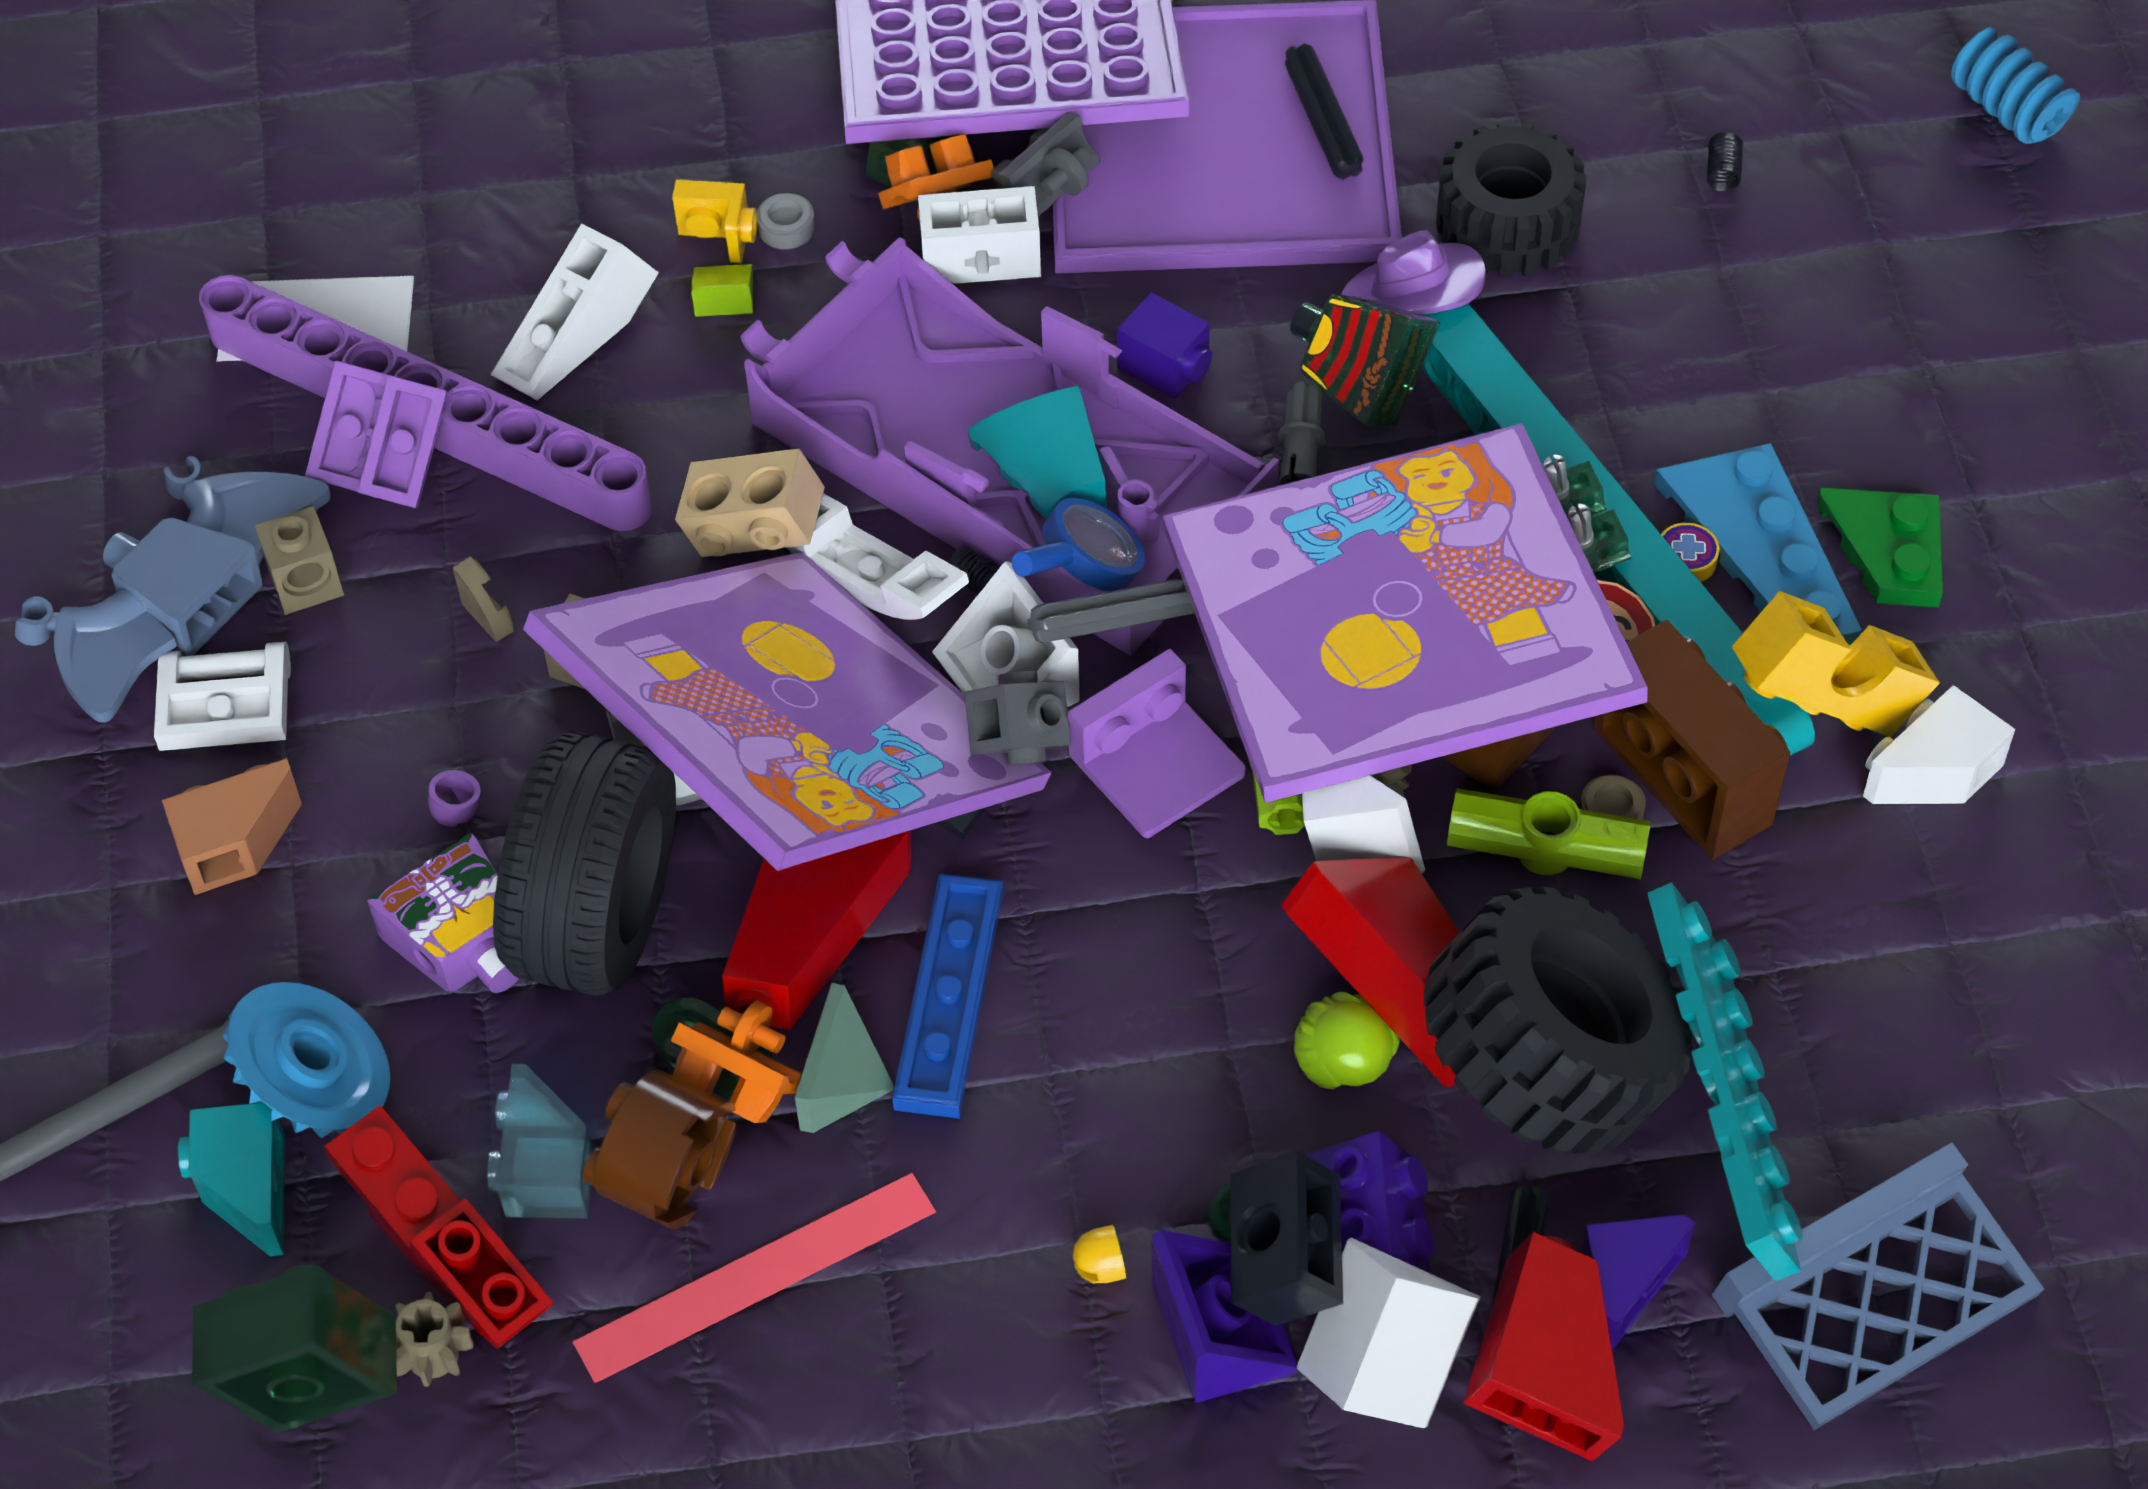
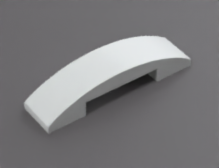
M824 493L811 544L786 547L792 554L803 552L862 605L894 618L906 620L924 618L969 583L967 573L928 551H924L913 559L854 526L847 506Z

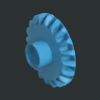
M291 982L271 983L260 986L246 994L228 1016L230 1021L222 1037L229 1044L223 1059L236 1066L233 1082L247 1085L251 1089L249 1104L264 1102L271 1108V1121L286 1117L290 1119L296 1133L311 1127L322 1139L335 1130L340 1134L372 1110L379 1105L382 1107L385 1103L390 1089V1068L384 1048L369 1024L353 1008L336 996L305 984Z

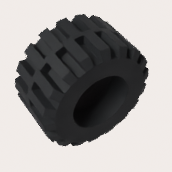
M1510 122L1497 123V128L1489 129L1484 125L1474 129L1473 137L1461 136L1455 141V149L1447 150L1443 157V166L1440 169L1436 226L1437 232L1442 233L1441 242L1460 243L1475 249L1484 261L1486 274L1489 270L1500 271L1499 276L1512 277V272H1522L1524 276L1536 274L1537 267L1541 266L1548 270L1557 265L1559 256L1567 257L1573 250V243L1578 240L1586 189V175L1583 174L1584 164L1581 157L1573 156L1574 148L1567 141L1557 142V134L1547 129L1543 132L1534 130V125L1522 123L1521 127H1512Z

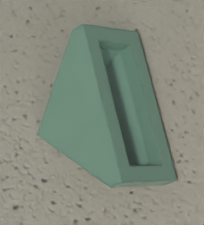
M831 983L795 1095L800 1131L810 1133L824 1128L893 1091L895 1087L845 985Z

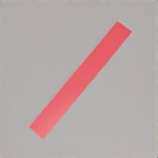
M910 1173L572 1342L594 1383H597L936 1213L914 1174Z

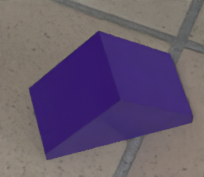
M1686 1215L1586 1225L1580 1253L1598 1262L1612 1350L1687 1256L1696 1222Z

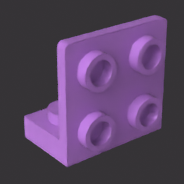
M1171 649L1166 650L1068 711L1071 741L1069 756L1145 838L1152 837L1245 777L1244 763L1185 702L1186 664Z

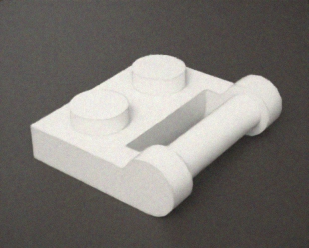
M287 642L266 643L264 650L182 656L180 651H169L158 658L154 738L159 751L286 740L288 678L291 675V661ZM261 674H264V676H256V677L221 679V680H210V681H198V682H186V683H185V681H191V680H203V679H215V678H226V677H238V676H250V675H261Z

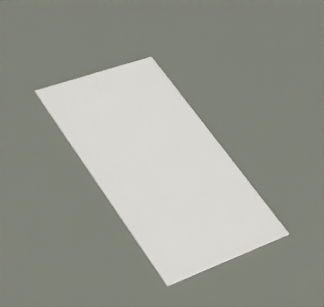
M414 276L251 281L407 351ZM218 349L217 361H242Z

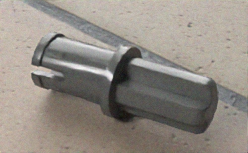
M1299 381L1287 393L1285 425L1280 428L1277 438L1279 445L1283 448L1279 486L1300 481L1303 478L1308 479L1317 476L1319 451L1326 442L1325 432L1320 428L1323 393L1318 385H1308L1305 381Z

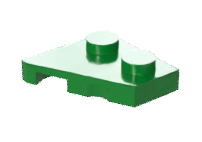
M1820 488L1817 511L1822 518L1829 516L1842 536L1840 547L1850 563L1858 567L1862 572V582L1877 604L1939 608L1943 594L1939 495Z

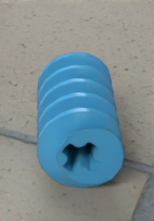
M1988 27L1975 35L1959 52L1952 65L1951 77L1953 83L1962 90H1967L1969 97L1975 102L1982 104L1988 114L1998 117L1999 123L2010 131L2013 130L2015 137L2025 144L2042 142L2059 131L2069 120L2079 104L2080 93L2073 88L2063 91L2064 79L2056 74L2047 77L2049 73L2048 66L2041 61L2032 63L2033 53L2028 49L2021 48L2016 50L2018 47L2017 39L2009 34L1997 39L1996 29Z

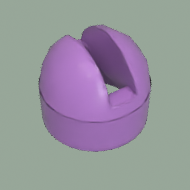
M448 770L437 774L430 781L427 803L431 816L438 823L448 827H456L457 824L471 821L479 808L481 789L478 781L470 774L458 770ZM450 794L452 804L447 803L443 796Z

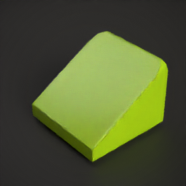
M752 264L694 267L691 293L695 317L753 314Z

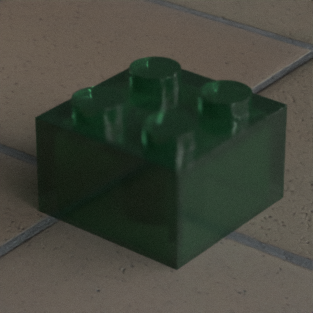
M314 1264L290 1267L281 1276L252 1286L230 1288L224 1292L223 1296L193 1306L192 1385L276 1433H281L397 1394L396 1316Z

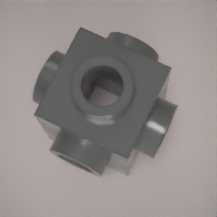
M1022 671L999 675L1000 685L964 692L971 756L1007 754L1008 765L1045 762L1046 749L1071 745L1068 722L1069 709L1066 702L1064 681L1038 682L1037 671Z

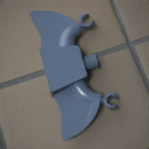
M194 456L185 458L186 469L190 474L188 477L178 478L166 466L164 467L166 490L172 497L183 500L190 511L188 520L185 522L172 517L163 519L141 541L123 532L116 533L107 542L103 552L104 563L113 568L111 576L116 593L91 606L63 607L59 613L53 612L51 603L40 596L30 597L22 604V618L15 621V637L25 645L36 646L45 643L50 638L51 630L55 631L54 651L65 687L79 706L94 720L103 723L110 721L119 710L138 676L150 664L171 650L180 651L182 656H194L263 586L258 564L264 555L254 525L314 506L315 510H318L331 498L330 489L326 482L309 477L276 472H238L202 479L199 460Z

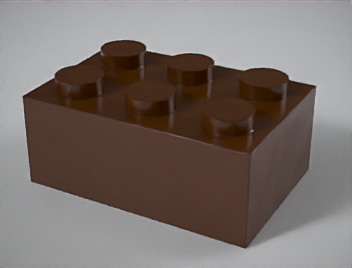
M1666 619L1626 642L1647 685V702L1595 716L1593 729L1713 861L1773 825L1791 751L1788 749L1781 733L1772 725H1765L1748 707L1739 688L1731 681H1724L1706 662L1703 652L1697 643L1689 637H1683Z

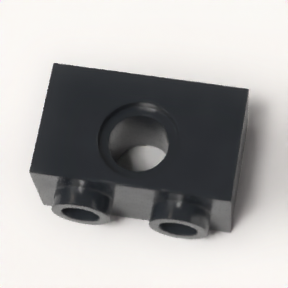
M1299 1151L1285 1154L1231 1174V1206L1229 1209L1231 1271L1229 1283L1232 1304L1275 1326L1343 1304L1340 1175Z

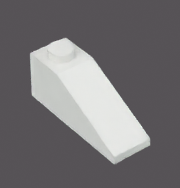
M581 224L491 375L535 400L540 399L630 322L659 272L623 244Z

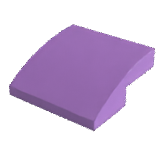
M335 360L305 477L418 509L449 391Z

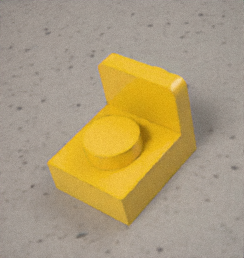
M676 179L672 198L678 235L697 236L700 238H726L730 263H742L746 242L754 243L757 233L756 208H748L745 184Z

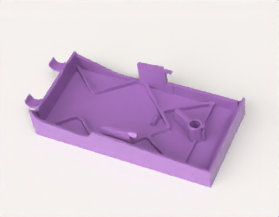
M900 237L873 263L868 259L861 261L855 258L843 241L825 256L829 268L836 276L849 284L788 341L785 339L777 340L770 336L760 320L753 323L741 335V340L750 354L764 362L762 366L750 359L744 362L753 425L792 449L800 448L808 459L953 548L958 549L963 545H967L999 566H1002L1005 561L1012 563V558L1017 552L1045 545L1042 528L1046 519L1031 505L1030 497L1025 491L1013 488L1001 476L1000 465L982 448L976 452L971 447L968 428L1014 404L1056 390L1079 385L1105 477L1107 509L1117 515L1131 528L1144 549L1145 564L1127 588L1182 578L1164 531L1162 516L1278 486V459L1273 458L1267 465L1111 375L1109 373V355L1116 358L1122 350L1105 341L1103 333L1046 306L1041 311L1042 347L996 321L909 249L905 244V240ZM1064 522L1070 537L1088 555L1104 564L1124 568L1118 553L1104 538L1085 526ZM1063 567L1024 577L1045 604L1109 592L1096 589L1081 582ZM1164 620L1093 634L1131 656Z

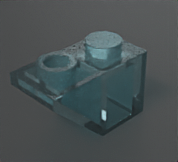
M512 1064L509 1090H499L496 1099V1126L498 1130H503L501 1150L492 1149L489 1154L487 1171L489 1190L498 1191L506 1217L587 1219L591 1185L585 1183L582 1177L585 1164L593 1152L587 1126L526 1064Z

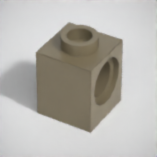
M314 506L254 525L268 571L285 615L344 596L333 555Z

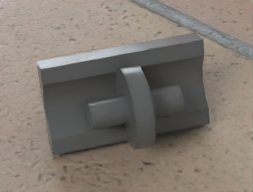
M1066 113L1051 128L1038 129L1031 135L1029 146L1013 161L1004 159L991 171V177L997 189L1034 186L1038 217L1064 193L1078 195L1088 186L1087 173L1100 162V159L1084 136L1082 130L1083 123L1080 116Z

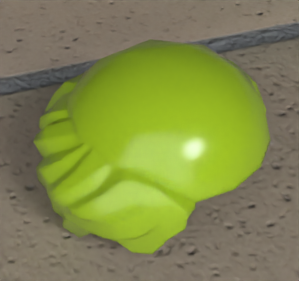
M1337 992L1330 997L1325 996L1322 1001L1313 1002L1307 1007L1308 1010L1300 1018L1301 1022L1294 1033V1053L1300 1068L1310 1081L1325 1089H1335L1341 1085L1358 1087L1374 1082L1387 1070L1392 1057L1396 1054L1400 1038L1360 994L1351 995L1345 992Z

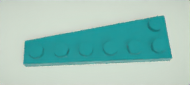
M1671 882L1648 892L1650 906L1666 962L1671 967L1676 966L1677 973L1685 991L1676 994V999L1681 1017L1689 1023L1691 1031L1700 1048L1691 1051L1697 1073L1701 1077L1709 1096L1717 1105L1710 1108L1708 1113L1720 1149L1723 1167L1745 1245L1776 1282L1801 1272L1795 1242L1802 1240L1803 1234L1799 1220L1790 1203L1784 1199L1782 1187L1788 1185L1790 1179L1784 1160L1777 1148L1772 1145L1769 1135L1770 1132L1777 1130V1123L1768 1100L1758 1088L1757 1080L1763 1078L1765 1073L1759 1054L1752 1042L1747 1039L1745 1028L1752 1026L1753 1022L1746 1001L1739 990L1735 988L1733 980L1741 975L1740 966L1730 944L1725 939L1716 941L1712 936L1710 923L1697 901L1688 904Z

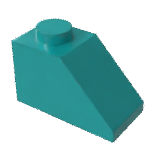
M264 1102L190 1110L189 1137H180L178 1143V1159L182 1177L192 1178L202 1203L269 1256L284 1255L285 1133L280 1120L271 1121V1108Z

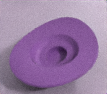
M1427 230L1418 231L1385 247L1378 256L1376 264L1364 269L1346 284L1342 291L1341 300L1357 306L1365 302L1394 310L1391 314L1392 317L1401 316L1402 313L1413 316L1451 310L1470 303L1480 294L1486 277L1484 261L1481 255L1468 245L1460 243L1438 244ZM1343 308L1345 312L1351 315L1352 309ZM1364 308L1361 309L1360 317H1363Z

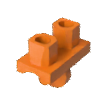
M966 134L947 138L929 145L937 174L930 175L922 146L904 149L888 155L885 158L892 188L878 193L882 208L887 209L917 201L918 195L957 192L956 190L968 187L971 183L992 178L991 171L994 169L992 161L990 159L979 163L975 162ZM918 208V210H917V217H918V220L920 221V218H919V208Z
M758 1000L753 1002L744 1014L727 1006L721 1011L717 1024L733 1032L732 1037L703 1022H697L693 1027L684 1022H679L671 1039L672 1042L682 1046L673 1076L712 1094L723 1068L739 1075L740 1079L729 1102L735 1107L736 1111H733V1113L754 1123L766 1122L778 1106L783 1094H795L797 1092L802 1073L757 1050L761 1046L777 1054L782 1049L786 1039L784 1035L769 1028L772 1019V1008Z

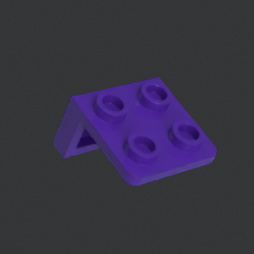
M1376 1131L1306 1155L1340 1175L1342 1253L1348 1239L1353 1238L1431 1274L1429 1258L1433 1257L1435 1246L1432 1233L1425 1222L1423 1196L1428 1192V1181L1421 1162L1415 1156L1409 1155L1381 1131Z

